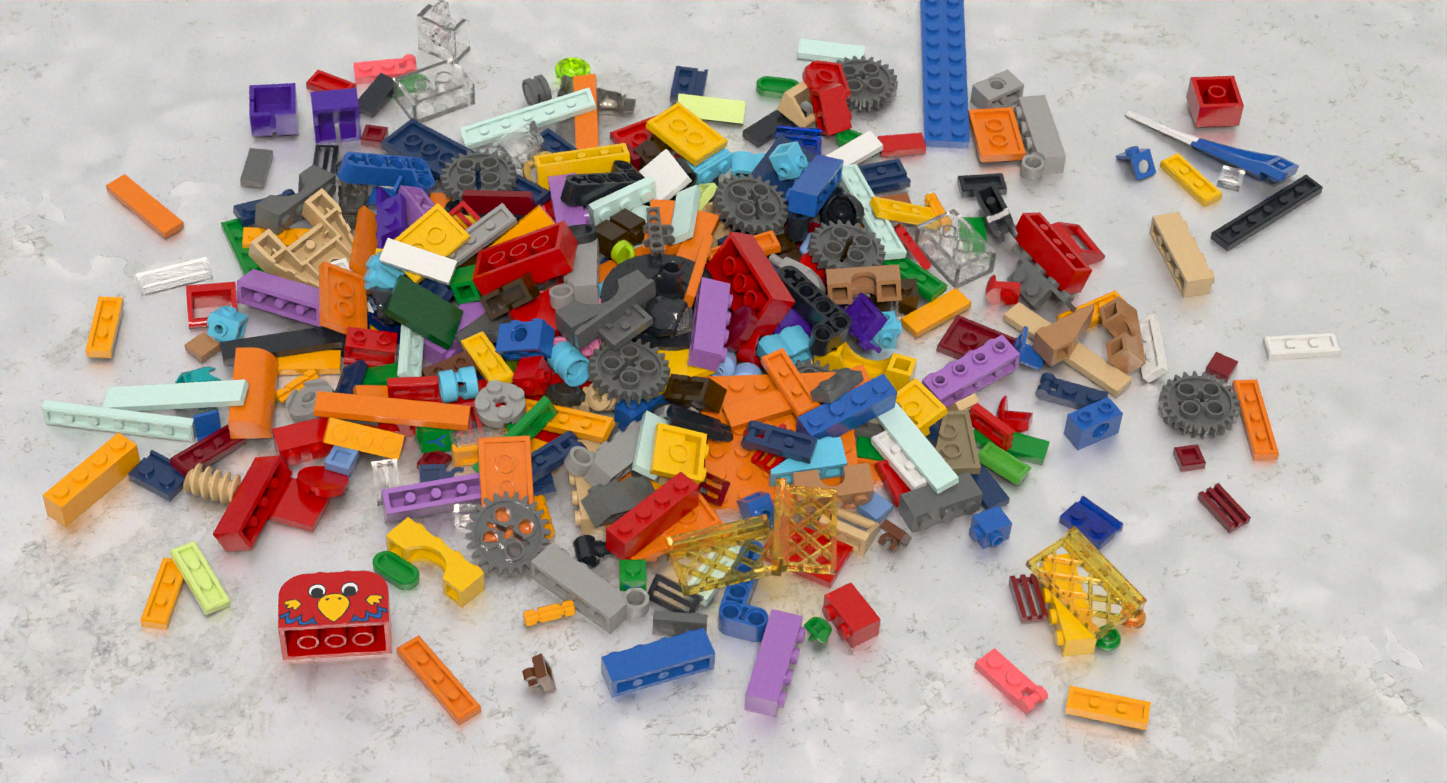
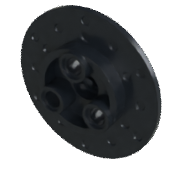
M645 254L627 259L614 267L606 276L601 289V303L612 299L618 292V279L636 270H639L647 279L651 278L655 281L656 296L684 299L695 262L670 254H654V256ZM704 267L702 277L713 279L707 268ZM695 299L690 313H683L676 336L657 338L646 329L634 337L632 341L636 342L638 339H641V344L643 345L651 342L650 348L658 347L659 350L666 351L689 349Z

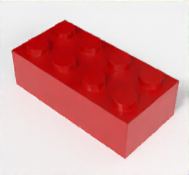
M565 220L480 250L472 280L483 296L530 272L535 284H542L557 276H565L573 271L578 242Z
M730 232L706 266L714 280L730 283L729 294L733 295L731 304L733 312L744 305L750 306L757 312L755 315L758 321L755 330L762 337L772 335L795 303L753 235Z

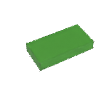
M990 441L978 452L980 463L1017 486L1025 479L1032 468Z

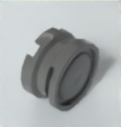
M542 74L534 76L533 79L528 78L522 81L523 94L529 106L552 99L550 86Z

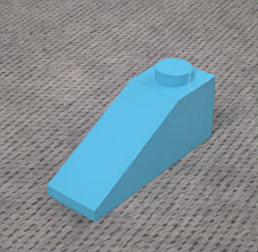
M823 437L818 440L810 464L788 458L771 469L769 486L790 484L792 473L818 469L820 479L840 477L843 466H847L841 437Z

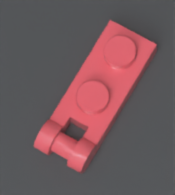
M407 54L403 58L353 63L356 84L372 83L380 73L393 78L418 72L416 58L412 54Z
M995 648L975 662L974 668L1026 714L1035 708V704L1042 703L1048 698V693L1042 686H1037Z

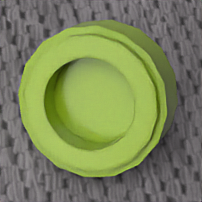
M626 240L616 243L611 251V259L618 264L635 257L634 246Z

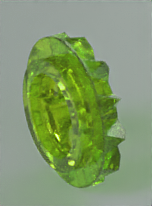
M576 57L562 59L555 66L556 78L561 79L562 83L569 82L570 85L573 83V76L588 75L591 70L590 65L585 60Z

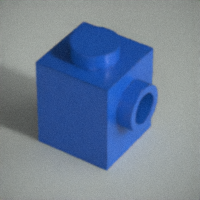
M758 491L737 500L747 530L760 534L771 530V525L779 522L769 493Z
M998 505L973 515L969 534L974 542H978L982 549L990 546L996 547L1009 539L1012 522Z

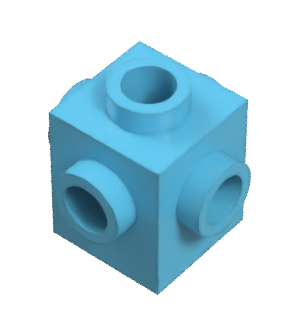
M797 141L778 145L769 156L773 169L776 171L780 181L798 179L802 170H805L809 165Z
M221 306L214 312H211L207 319V326H209L207 335L214 337L218 342L244 338L249 316L237 312L234 307Z
M895 311L882 312L888 321L873 339L882 350L896 349L898 335L902 334L901 321H897Z

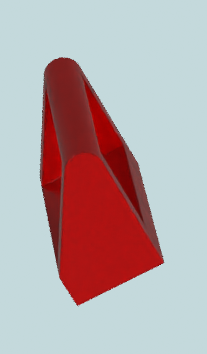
M1065 222L1051 224L1088 266L1105 258L1102 251L1079 224ZM1076 235L1088 250L1081 249L1071 236Z
M236 282L186 285L189 329L209 327L207 326L208 317L194 318V309L232 306L238 312Z

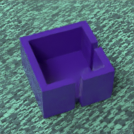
M296 84L249 85V118L252 137L272 136L273 132H277V135L298 134Z
M356 88L310 92L316 145L337 143L334 124H339L341 142L361 140L360 113Z

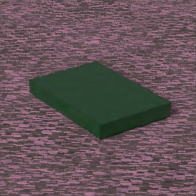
M400 274L396 279L384 314L448 351L453 344L464 311Z

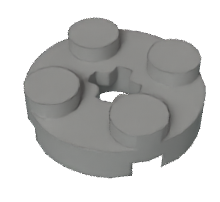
M313 379L303 383L305 387L299 391L295 388L289 394L285 406L295 423L320 418L319 416H314L317 391L335 393L332 386L326 380Z
M498 380L488 382L487 387L483 388L475 398V409L479 420L493 428H502L504 424L512 422V425L517 423L526 412L523 389L514 384ZM503 402L506 404L505 406L501 405L499 408L496 407L497 403Z

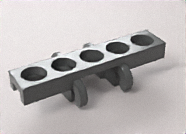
M659 207L646 208L647 224L642 229L643 233L649 231V238L644 240V246L649 247L650 243L651 256H654V253L660 252L661 255H664V245H671L675 242V237L671 235L674 232V227L668 224L661 225ZM650 212H656V215H650ZM651 220H657V223H651Z

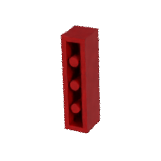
M1040 212L1022 213L1015 227L1018 236L1014 239L1018 242V245L1033 258V262H1037L1046 271L1045 276H1051L1060 285L1058 287L1060 292L1064 289L1068 294L1081 293L1092 269Z
M280 455L255 457L213 532V536L226 552L251 550L292 475V471Z
M680 471L606 528V549L619 560L631 559L699 506V485Z

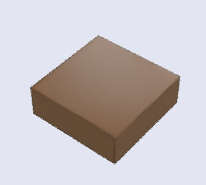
M205 332L200 333L184 344L185 350L201 363L221 350L220 344Z

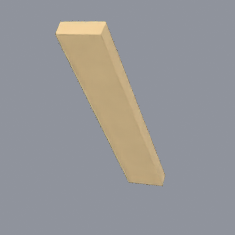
M1020 302L1003 314V320L1021 332L1024 326L1028 327L1027 337L1033 341L1035 332L1038 329L1051 324ZM1078 343L1069 358L1063 360L1115 397L1132 383L1131 377L1081 343Z

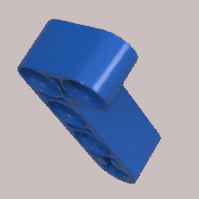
M347 152L337 171L338 178L345 183L394 187L399 175L404 178V186L422 188L428 196H430L435 185V180L427 162L417 157Z
M750 540L741 546L718 612V629L722 634L756 643L762 641L768 622V614L764 609L750 605L763 569L764 547L758 541Z

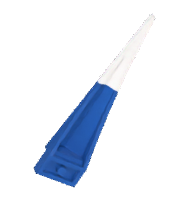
M1126 110L1125 116L1261 182L1266 177L1276 182L1283 181L1296 174L1299 165L1281 156L1219 144L1167 127L1132 111Z

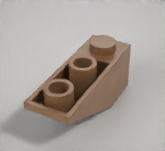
M1091 304L1085 308H1080L1075 313L1038 329L1035 332L1033 350L1050 367L1069 358L1091 324L1095 306Z

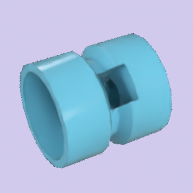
M563 341L553 346L551 358H547L549 367L569 386L576 387L586 382L589 378L587 373L589 359L568 341Z
M474 366L459 368L457 372H454L452 369L438 371L442 403L457 402L459 397H462L464 400L476 398L479 391ZM458 382H463V385L458 387Z

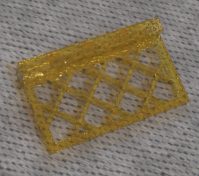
M776 478L773 503L771 575L781 576L782 570L835 575L838 489L787 485V478ZM791 494L802 495L805 500L798 504L791 498ZM820 496L832 497V501L824 506L817 498ZM811 503L818 510L813 514H809L804 507ZM796 512L805 518L798 524L790 518ZM823 514L831 520L825 526L816 520ZM809 523L818 529L811 535L803 529ZM796 532L804 538L798 544L789 538ZM822 534L831 541L825 546H822L815 540ZM809 543L817 549L811 555L802 549ZM797 553L804 560L801 562H788V557ZM824 555L830 561V565L819 564L815 559Z
M767 514L666 537V556L668 561L672 563L684 596L786 572V565L769 528L770 521ZM764 539L768 541L765 548L753 544L754 541ZM734 546L744 547L740 554L728 550ZM748 550L761 554L757 561L744 557ZM713 551L719 553L715 560L703 556V554ZM723 556L735 560L732 567L719 563ZM688 557L693 559L690 566L678 562V560ZM765 557L775 560L777 565L766 566L761 563ZM698 562L710 566L706 574L694 569ZM740 563L752 567L750 571L744 573L736 570ZM715 569L727 573L725 577L719 579L711 576ZM689 575L702 579L700 583L690 586L686 582Z
M1075 526L1067 530L1064 537L1027 560L1025 564L1097 640L1129 618L1134 619L1140 615L1147 601ZM1063 547L1070 554V559L1056 557V550ZM1040 561L1052 563L1051 571L1042 570L1037 563ZM1056 564L1069 565L1070 574L1056 572ZM1074 568H1083L1088 573V577L1074 575ZM1056 579L1070 581L1069 590L1060 589L1056 585ZM1074 582L1088 584V593L1074 591ZM1093 585L1101 586L1106 591V596L1093 594ZM1074 598L1088 600V609L1077 607L1074 603ZM1092 601L1106 603V612L1092 610ZM1111 604L1119 605L1125 613H1111ZM1092 617L1105 618L1106 626L1099 629L1092 622Z

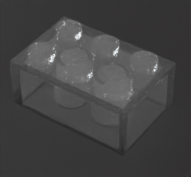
M454 57L393 78L395 101L409 119H414L420 123L475 104L474 82Z
M955 209L916 225L915 243L932 266L954 289L993 272L996 251Z

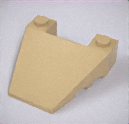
M321 188L304 201L301 213L313 226L312 229L288 247L270 229H267L250 243L248 255L266 273L319 288V265L323 261L330 263L346 258L348 263H350L353 236L349 224H346L341 214L342 211L339 205Z

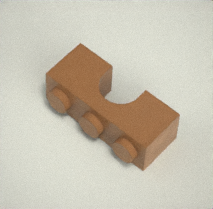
M899 265L826 269L828 297L837 305L853 304V297L861 292L874 294L877 297V302L902 300Z
M1118 296L1102 306L1100 313L1103 327L1109 330L1114 339L1106 343L1108 362L1128 375L1146 364L1137 310Z
M869 463L843 466L841 474L842 483L838 486L825 485L819 477L818 469L792 473L790 484L796 511L814 512L818 508L825 507L838 509L848 504L861 506L872 501L875 490Z

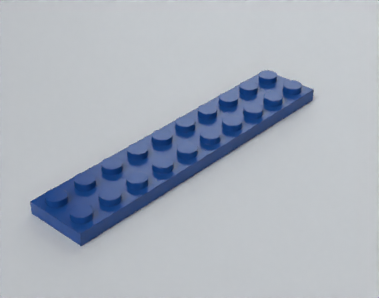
M920 0L924 142L926 147L969 149L964 0Z

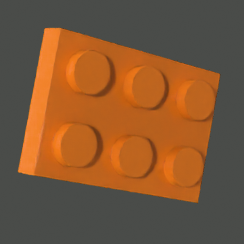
M1013 107L968 110L969 123L980 163L1022 160L1026 156Z
M326 261L319 265V325L346 335L348 326L367 329V290L364 287L365 280H363V275Z

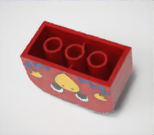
M350 570L301 574L287 580L280 588L278 595V631L282 659L296 660L392 654V625L389 591L386 581L380 575L371 571Z

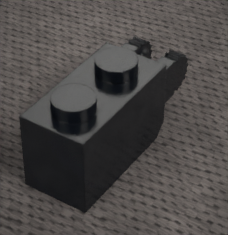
M994 181L973 190L978 207L994 238H997L999 243L1002 244L1005 242L1004 234L1010 232L1013 238L1017 237L1018 233L1010 211Z

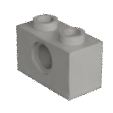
M1007 69L973 84L970 102L978 109L1010 107L1018 103V98L1022 97L1024 84Z

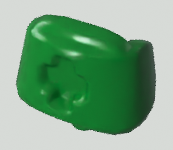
M812 617L804 624V628L812 634L809 637L811 642L816 639L822 644L827 643L832 632L828 622L821 617Z

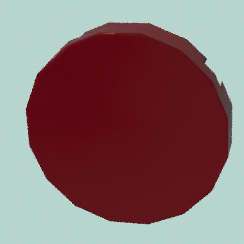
M744 305L731 315L729 325L725 328L729 330L726 345L724 344L727 352L732 353L741 348L739 344L742 341L746 342L752 336L758 320L755 315L757 312L750 306Z

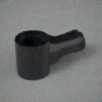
M582 535L573 541L577 561L585 563L590 569L596 568L606 558L616 557L606 549V542H602V540L596 541L592 535Z

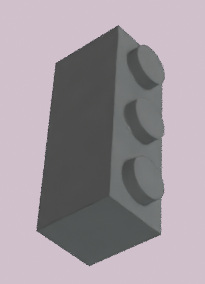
M969 472L957 475L959 483L939 494L930 485L900 494L898 512L912 533L919 530H927L931 526L950 522L955 518L966 514L971 515L980 510L983 493Z
M632 475L621 482L616 479L605 486L597 484L587 491L589 494L581 500V503L595 528L617 521L651 495L655 489L648 477L641 476L636 478L635 475Z

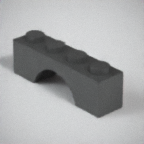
M310 166L299 174L298 193L290 196L269 195L255 205V225L265 230L270 229L274 234L279 235L298 220L304 218L301 215L304 201L321 188L331 197L334 196L336 192V175L318 166Z
M636 270L617 280L618 292L612 299L594 305L574 301L556 310L557 330L573 346L576 345L574 332L581 325L588 323L599 312L612 306L620 297L626 296L640 283H644L648 279L639 270ZM647 303L641 306V308L645 309Z

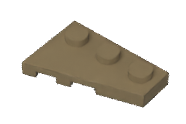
M969 410L948 411V414L942 418L935 448L956 475L969 472L970 475L980 474L981 470Z

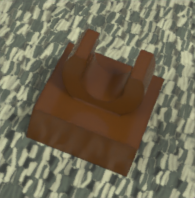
M887 519L880 526L885 533L879 537L878 543L884 546L887 540H892L893 543L889 550L893 553L899 549L900 543L907 547L912 539L907 532Z
M542 653L531 657L534 667L526 668L522 671L524 681H528L530 688H536L541 685L546 693L556 689L551 666Z

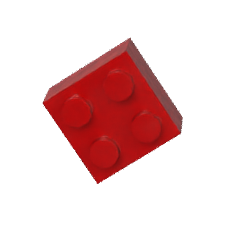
M1190 77L1186 99L1195 127L1239 126L1244 104L1235 77Z

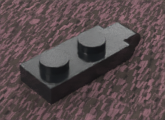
M670 404L666 411L669 425L704 433L707 434V438L719 442H730L734 438L731 427L722 423L719 419L674 404Z

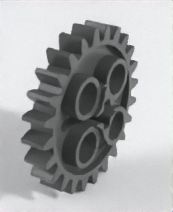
M853 55V60L844 57V62L837 60V63L842 65L851 91L849 100L846 99L847 104L850 105V110L858 107V110L861 111L863 107H866L870 111L872 106L878 110L879 104L886 106L887 101L892 102L893 97L896 96L898 81L897 75H894V69H888L889 64L881 65L882 60L874 62L873 57L866 60L864 55H862L861 59H857Z
M479 149L476 150V153L467 150V155L464 156L459 153V159L452 157L451 163H445V168L441 169L442 191H445L446 197H451L452 202L459 200L460 203L463 201L462 194L464 190H478L476 168L478 165H480L481 190L513 191V187H516L517 171L515 164H512L511 158L506 159L505 154L498 156V151L490 154L489 149H486L484 153H481Z
M740 173L738 178L734 174L731 175L730 179L725 177L723 183H719L713 196V205H716L714 211L720 213L719 219H726L724 225L732 224V231L740 229L741 233L749 232L753 236L755 233L761 234L771 230L778 233L779 229L783 228L789 214L788 205H786V198H782L784 192L776 191L777 185L770 186V180L762 182L761 176L753 179L752 174H749L748 178H745L742 173Z
M830 220L828 226L821 223L820 228L816 227L814 233H811L807 249H809L808 255L813 256L812 263H818V269L883 266L886 254L884 252L885 246L880 244L881 238H874L875 232H867L868 227L861 229L859 228V223L852 226L849 220L846 224H843L841 220L834 224ZM849 239H853L844 262H840Z
M638 339L636 342L630 340L616 351L609 346L600 344L599 350L594 349L593 356L589 358L587 373L589 374V381H593L592 387L599 388V395L608 393L607 400L616 397L617 403L625 399L627 405H630L631 400H635L639 405L642 398L650 402L651 396L658 398L659 392L665 391V385L668 384L670 376L669 360H664L665 353L658 354V347L651 349V342H647L644 345L641 344V339Z
M1193 371L1192 376L1183 372L1182 378L1174 375L1173 380H1167V384L1163 385L1160 392L1158 408L1162 410V417H1168L1167 424L1175 423L1174 430L1182 428L1183 435L1192 432V437L1195 438L1198 433L1205 439L1208 433L1215 438L1217 432L1224 435L1226 429H1232V425L1236 424L1239 416L1240 400L1236 399L1237 392H1231V385L1223 386L1224 379L1217 382L1215 380L1216 375L1208 378L1206 372L1198 376L1196 371Z
M505 491L502 499L494 493L492 502L488 498H484L485 507L478 504L475 506L478 514L470 513L469 518L474 523H466L465 528L472 531L465 534V539L472 540L467 545V549H475L471 558H481L479 567L488 564V573L496 568L499 577L503 570H507L508 577H511L513 570L516 569L517 573L522 575L524 566L531 571V561L544 550L542 545L550 544V540L544 538V536L549 535L551 530L543 528L549 523V519L540 518L544 514V510L537 512L534 510L537 505L536 501L531 505L527 504V495L521 501L518 500V492H515L513 498H509L508 492ZM498 511H504L508 514L509 520L499 522L496 520L495 514ZM487 523L493 524L499 530L488 527ZM521 523H528L533 531L530 534H523L518 526ZM511 529L512 536L508 540L503 538V532ZM487 534H492L497 538V543L489 546L484 543L483 537ZM516 538H518V539H520V540H523V541L529 542V545H528V546L524 545L522 542H520V541L517 540ZM510 546H517L521 551V555L515 558L510 557L506 549Z

